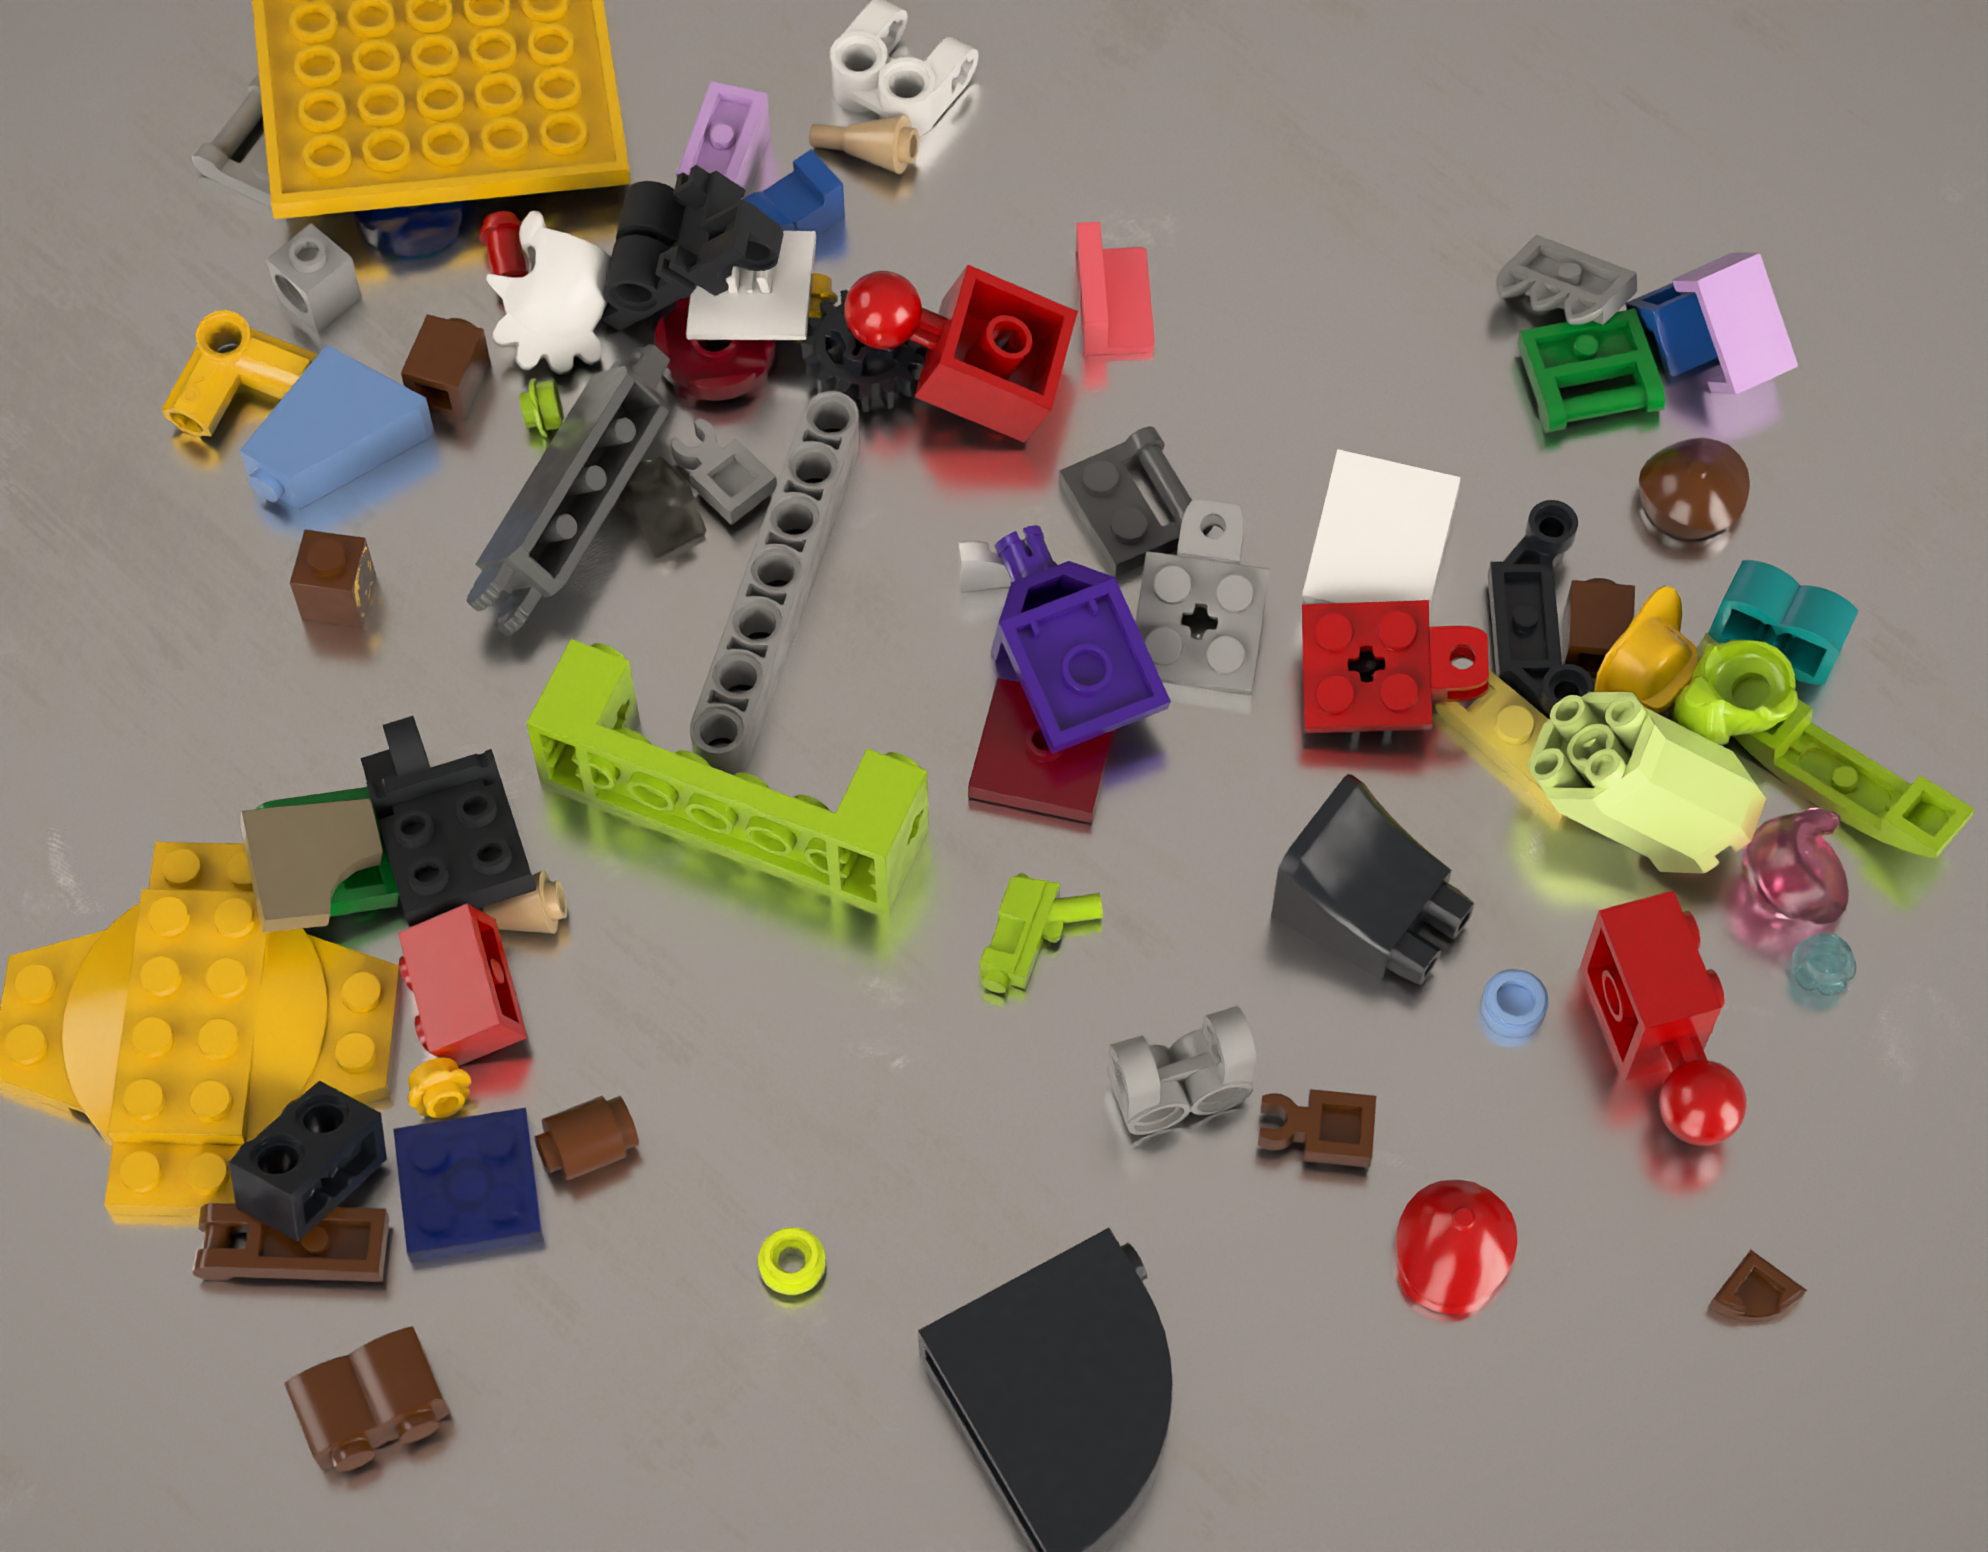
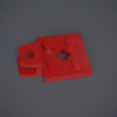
M1429 600L1302 604L1305 733L1431 730L1432 702L1470 701L1478 699L1488 692L1489 661L1487 634L1483 630L1471 626L1430 627ZM1371 651L1375 659L1384 660L1385 670L1375 671L1372 682H1361L1359 672L1349 671L1348 669L1350 661L1359 659L1360 652ZM1464 658L1470 660L1473 664L1467 669H1458L1452 663L1457 659Z

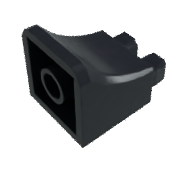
M1347 774L1283 857L1277 872L1271 917L1382 981L1391 970L1421 985L1438 961L1441 948L1420 936L1418 932L1427 922L1454 939L1469 921L1475 903L1459 889L1449 884L1452 870L1418 843L1385 810L1365 783L1352 774Z

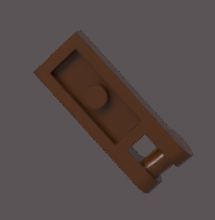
M205 1204L201 1207L198 1229L204 1232L202 1249L195 1251L192 1274L201 1279L224 1281L232 1277L382 1282L389 1215L386 1208L335 1207L297 1242L237 1209L236 1204ZM238 1232H247L245 1249H230L231 1235H235Z

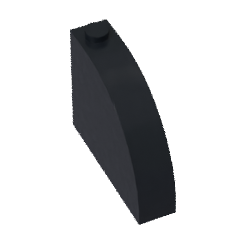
M1109 1227L918 1330L920 1355L1035 1552H1105L1129 1527L1144 1505L1156 1480L1164 1456L1170 1423L1173 1387L1171 1357L1166 1334L1156 1306L1142 1282L1147 1279V1272L1141 1258L1130 1243L1127 1242L1120 1246Z

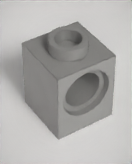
M312 223L307 225L266 259L278 300L318 334L362 298L352 257Z

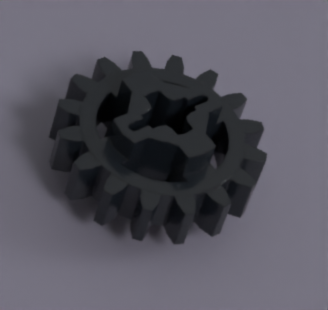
M840 291L841 304L836 307L832 303L825 300L820 303L821 319L809 317L807 340H801L802 359L805 361L806 377L808 380L817 379L818 394L826 391L841 392L848 395L851 399L860 400L863 412L870 411L872 400L881 399L888 409L894 407L893 394L898 391L911 398L915 394L914 379H920L928 348L910 340L905 342L906 345L902 344L891 349H875L866 346L853 336L845 321L844 304L848 291ZM828 352L832 353L833 361L829 357Z

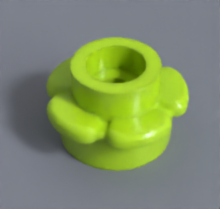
M533 378L529 382V391L519 393L520 407L527 429L537 427L542 437H548L549 430L561 427L565 418L555 380L538 383L537 379Z

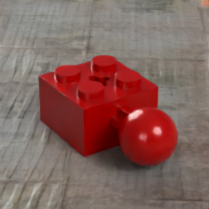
M971 265L965 267L944 296L938 314L923 308L921 298L914 285L904 276L892 271H874L859 278L848 291L844 304L846 324L853 336L864 345L875 349H891L910 340L928 348L914 397L1024 443L1052 410L1078 313L1074 309Z
M1674 890L1598 910L1580 965L1625 1080L1668 1069L1670 1075L1662 1086L1659 1099L1660 1112L1668 1129L1679 1139L1693 1145L1709 1146L1725 1141L1741 1126L1746 1114L1747 1099L1744 1087L1737 1075L1725 1065L1707 1060L1704 1052L1710 1034L1713 1033V1027L1719 1013L1724 1007L1725 998L1717 973L1713 969L1706 970L1698 951L1701 939L1693 914L1690 911H1682Z

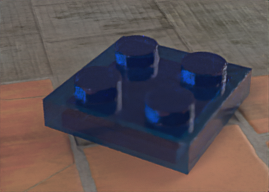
M526 1107L393 1129L406 1250L410 1262L544 1241L530 1123Z

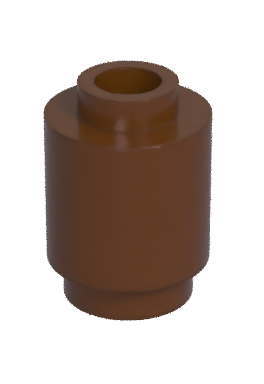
M599 1096L543 1118L542 1127L544 1133L534 1136L539 1156L548 1174L559 1170L565 1181L626 1158V1150L639 1145V1138L633 1119L621 1096L607 1101L603 1096Z

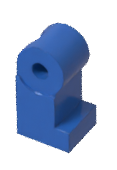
M812 149L793 161L794 171L764 191L754 192L744 198L777 222L783 231H815L816 235H819L845 219L843 183Z

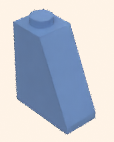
M326 344L240 449V453L248 474L247 481L255 492L269 501L276 502L278 499H281L300 510L427 440L433 433L434 428L425 397Z

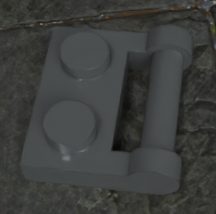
M1154 427L1141 428L1131 434L1125 442L1059 470V484L1115 577L1144 565L1146 551L1169 554L1178 550L1183 515L1187 506L1192 501L1162 452L1165 444ZM1140 465L1144 467L1174 516V522L1161 526L1128 470ZM1213 526L1206 527L1202 533L1206 536Z

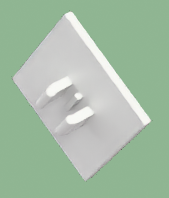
M783 231L784 236L779 260L775 267L765 271H751L733 266L732 275L726 278L729 289L717 296L710 294L697 285L694 292L690 295L686 331L687 339L807 340L816 232Z

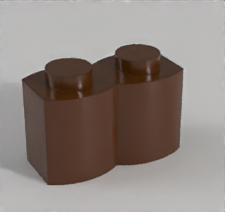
M413 1326L383 1335L359 1347L349 1355L337 1357L313 1366L284 1383L312 1456L321 1470L334 1467L336 1471L344 1472L358 1468L370 1461L375 1455L374 1449L386 1441L399 1438L401 1442L409 1443L425 1438L438 1429V1421L451 1413L422 1342Z

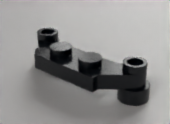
M1546 500L1535 505L1529 514L1523 539L1504 561L1490 562L1488 570L1496 675L1505 683H1510L1548 719H1550V712L1553 706L1564 697L1569 695L1582 697L1588 692H1594L1593 680L1586 670L1574 664H1562L1553 568L1561 563L1564 553L1574 543L1578 528V517L1568 504L1558 500Z

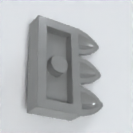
M1536 235L1502 267L1496 279V288L1498 295L1503 298L1516 297L1522 294L1530 296L1531 305L1536 311H1548L1557 307L1564 309L1569 324L1579 325L1595 321L1604 325L1637 292V273Z

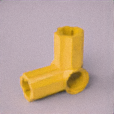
M228 310L215 311L205 316L198 324L195 333L197 346L162 407L163 416L183 432L198 438L201 436L212 437L239 385L244 384L282 399L318 354L250 328L244 317L236 312ZM224 345H239L236 349H234L231 352H216L219 348H221Z

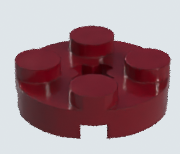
M690 295L684 299L677 300L675 302L676 308L667 315L665 320L662 315L655 330V346L670 359L663 375L673 384L674 391L680 398L685 400H727L747 392L759 391L766 385L768 372L775 361L776 340H722L723 343L731 344L722 351L711 352L702 348L708 345L709 340L687 339L686 331Z

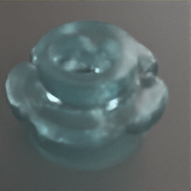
M1830 933L1816 934L1808 940L1801 941L1793 951L1792 961L1795 963L1793 976L1797 983L1807 991L1815 989L1823 996L1837 995L1846 989L1847 980H1852L1856 974V961L1852 949L1844 939ZM1825 962L1828 964L1829 969L1822 971L1818 968L1817 963Z

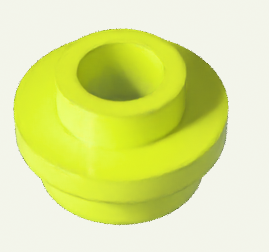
M783 1228L772 1233L763 1242L758 1253V1268L763 1281L771 1289L781 1294L796 1295L807 1292L820 1281L825 1271L826 1258L821 1242L811 1232L801 1228ZM788 1255H798L805 1261L803 1267L796 1272L783 1270L780 1267V1262Z

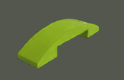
M1799 699V704L1792 715L1786 720L1778 722L1770 729L1749 735L1733 736L1761 764L1800 795L1851 827L1904 851L1936 859L1974 814L1975 808L1925 777L1919 775L1910 784L1811 722L1813 708Z

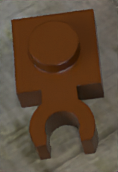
M1310 1089L1308 1106L1303 1107L1297 1106L1291 1098L1283 1094L1270 1093L1263 1095L1260 1113L1278 1115L1284 1120L1285 1125L1279 1129L1260 1128L1258 1145L1268 1150H1281L1293 1142L1305 1143L1303 1161L1370 1168L1373 1154L1376 1096Z

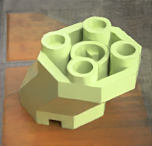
M1588 692L1582 697L1577 695L1564 697L1551 709L1550 719L1543 724L1527 764L1529 772L1560 814L1648 857L1660 872L1706 873L1720 863L1715 857L1719 852L1728 846H1731L1737 852L1751 842L1766 801V797L1733 751L1645 708L1633 692Z

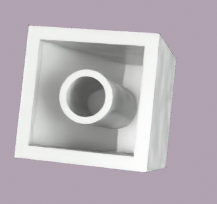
M1337 449L1302 593L1304 602L1326 604L1429 600L1430 611L1457 504L1460 477Z

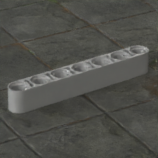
M826 391L819 393L811 398L804 408L691 719L690 738L693 753L705 759L711 767L732 775L738 772H745L750 764L860 452L859 412L856 403L848 395L841 392ZM829 428L841 429V431L835 433L824 432V430ZM811 478H821L824 480L815 484L804 482ZM795 528L806 530V532L798 535L785 533ZM774 580H785L789 582L786 585L780 587H770L766 585L770 581ZM755 632L771 634L761 640L747 638V636ZM739 684L752 687L747 692L740 694L727 691L732 686ZM718 738L733 740L731 744L722 748H713L707 745L712 740Z

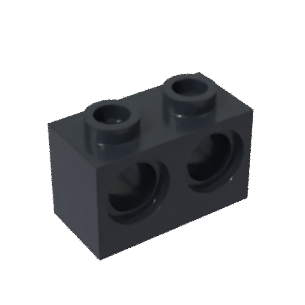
M319 1080L298 1100L290 1102L278 1118L253 1140L244 1143L238 1149L235 1156L228 1161L236 1208L299 1242L387 1160L381 1113Z

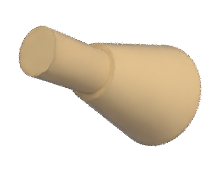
M903 115L849 124L847 127L813 124L809 133V143L811 147L845 150L849 155L897 174H902L907 164H912L916 160L919 149V134L916 128H911L909 118Z
M545 870L532 875L536 887L535 891L478 908V910L496 919L498 930L555 934L558 929V920L565 919L567 916V905L563 887L559 880L551 881Z

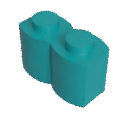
M1742 560L1719 606L1708 634L1718 644L1726 643L1729 640L1766 642L1777 647L1791 662L1795 673V680L1808 684L1825 685L1859 611L1851 602L1835 592L1816 586H1800L1788 573L1773 565L1754 560Z

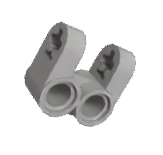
M1234 1006L1205 1015L1203 1028L1179 1038L1168 1049L1163 1045H1148L1145 1037L1142 1035L1111 1044L1109 1046L1106 1072L1129 1132L1135 1135L1150 1134L1173 1126L1184 1119L1189 1112L1196 1115H1210L1232 1108L1247 1099L1253 1092L1256 1050L1244 1013L1240 1007Z

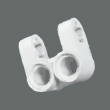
M872 0L844 33L834 41L830 49L833 97L836 103L846 110L852 112L873 111L879 114V119L906 115L910 120L911 128L917 129L919 137L923 136L932 129L936 121L970 81L978 63V50L952 36H948L939 43L925 61L914 57L894 59L888 55L895 48L904 33L907 24V12L887 0Z

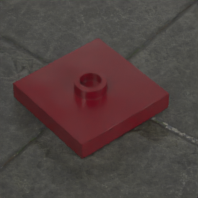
M997 678L968 785V797L1092 823L1115 730L1051 754L1020 682Z

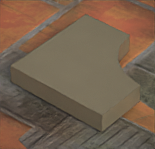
M371 798L241 811L239 824L262 933L328 926L331 898L338 885L356 871L381 864L383 850Z

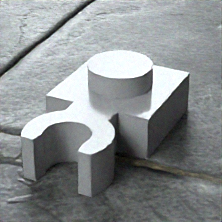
M698 418L694 422L695 434L703 443L697 447H688L675 436L670 440L672 456L681 467L694 470L690 473L691 487L732 525L775 491L777 479L736 438L724 448H721L717 444L714 427L708 421Z

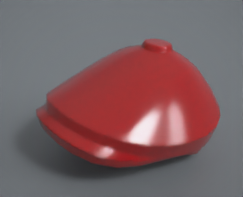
M1441 1180L1429 1184L1418 1191L1407 1203L1400 1217L1396 1232L1398 1278L1405 1293L1418 1304L1436 1312L1465 1314L1477 1309L1488 1298L1491 1291L1501 1283L1515 1259L1518 1244L1517 1226L1505 1202L1491 1190L1478 1183L1465 1180Z

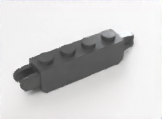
M649 344L646 348L638 347L634 349L625 362L622 360L615 361L609 370L595 373L591 376L475 565L482 571L473 584L474 587L467 595L468 599L466 601L477 612H481L483 609L486 610L488 606L490 607L499 596L500 591L505 589L510 595L495 619V627L503 634L508 636L511 633L514 634L516 630H519L524 625L528 615L532 613L540 598L553 596L566 584L670 412L669 404L659 396L660 394L655 391V388L670 359L654 344Z

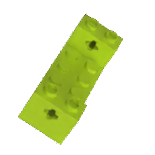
M570 639L526 722L540 782L890 913L929 830L927 770L920 768L914 760L903 754L889 752L884 755L867 748L836 813L831 812L825 804L807 795L791 797L770 789L763 780L754 775L744 772L732 775L713 768L705 759L690 751L678 750L676 753L652 745L646 737L635 731L640 717L630 661L608 645L594 643L590 646Z

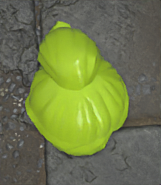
M1729 640L1726 643L1705 645L1703 656L1693 671L1692 681L1683 688L1682 692L1675 699L1674 720L1677 724L1719 745L1728 744L1730 736L1749 735L1768 730L1792 715L1799 704L1797 691L1795 690V673L1792 664L1777 647L1763 641Z

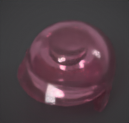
M1811 808L1801 813L1774 817L1763 822L1755 829L1751 842L1744 847L1742 853L1741 875L1749 895L1759 907L1771 915L1785 920H1801L1816 925H1828L1836 922L1844 913L1849 897L1846 873L1833 848L1821 836L1833 833L1840 826L1841 818L1836 812L1827 811L1822 808Z

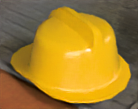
M1664 585L1656 589L1644 602L1628 629L1618 638L1606 654L1597 672L1594 692H1633L1645 708L1659 715L1667 713L1675 707V699L1682 692L1683 688L1692 681L1693 671L1699 662L1695 644L1680 633L1683 613L1681 598L1675 588Z

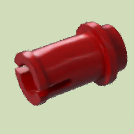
M500 211L488 215L483 220V226L479 230V240L482 245L487 247L492 274L517 278L529 274V271L527 270L525 254L519 237L522 222L512 212Z

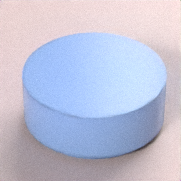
M1507 969L1498 972L1487 982L1481 999V1014L1486 1024L1494 1032L1509 1038H1521L1534 1033L1541 1026L1548 1009L1549 998L1544 984L1535 975L1521 969Z

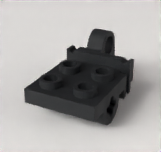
M698 165L690 168L689 175L684 172L677 175L675 189L655 181H640L630 185L626 191L616 234V242L614 243L603 294L607 304L601 320L621 331L643 318L652 316L655 312L677 300L688 297L694 292L697 285L714 296L727 291L729 285L726 282V278L732 275L733 266L751 271L772 269L778 263L784 232L781 226L745 199L741 200L746 192L743 187L718 171L709 173Z
M414 716L382 725L389 749L360 759L409 927L467 903L478 909L535 891V883L492 749L486 750L482 754L469 755L430 768Z

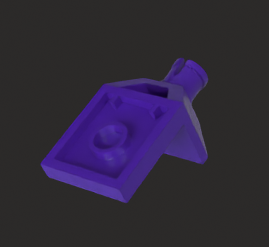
M1038 525L1023 528L1025 538L1020 540L1017 531H1014L995 544L997 554L1002 558L1011 578V585L990 653L995 663L1007 658L1010 659L1051 754L1169 708L1171 700L1115 577L1072 561L1057 565L1051 557L1044 541L1045 536Z

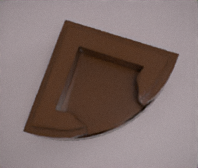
M1750 1250L1712 1299L1709 1308L1735 1320L1748 1322L1765 1321L1790 1311L1801 1301L1807 1290L1757 1253Z

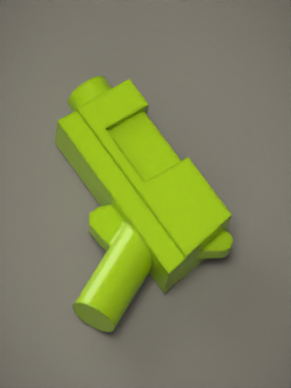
M1019 873L1016 877L1011 876L998 910V924L990 946H985L979 962V976L983 977L982 986L996 993H1005L1008 985L1026 989L1044 938L1049 942L1056 943L1061 938L1064 923L1103 918L1100 893L1059 898V882L1029 878L1024 873Z

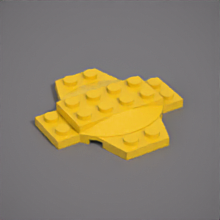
M155 842L149 888L141 890L140 903L127 910L106 930L8 956L0 1007V1088L69 1113L77 1110L86 1114L101 1137L112 1146L104 1203L109 1214L200 1217L201 1207L205 1204H236L228 1161L235 1156L238 1149L244 1143L253 1140L278 1118L290 1102L298 1100L319 1080L363 1104L390 1097L402 987L400 968L397 964L306 934L303 928L262 933L244 844Z

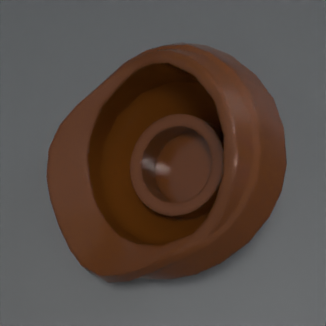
M1692 438L1679 441L1655 453L1642 467L1639 476L1640 499L1647 516L1662 532L1684 540L1704 538L1730 526L1744 511L1750 489L1748 468L1741 456L1730 445L1710 438Z

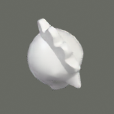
M531 211L523 220L519 233L521 246L530 261L529 274L517 278L487 274L486 277L489 285L503 299L506 315L497 323L492 333V339L500 347L516 345V361L522 369L531 370L536 367L540 358H545L551 371L558 374L569 373L573 368L574 357H579L588 364L596 363L601 357V342L595 336L593 330L601 319L607 304L603 290L611 256L601 248L583 239L547 229L543 215L539 211Z

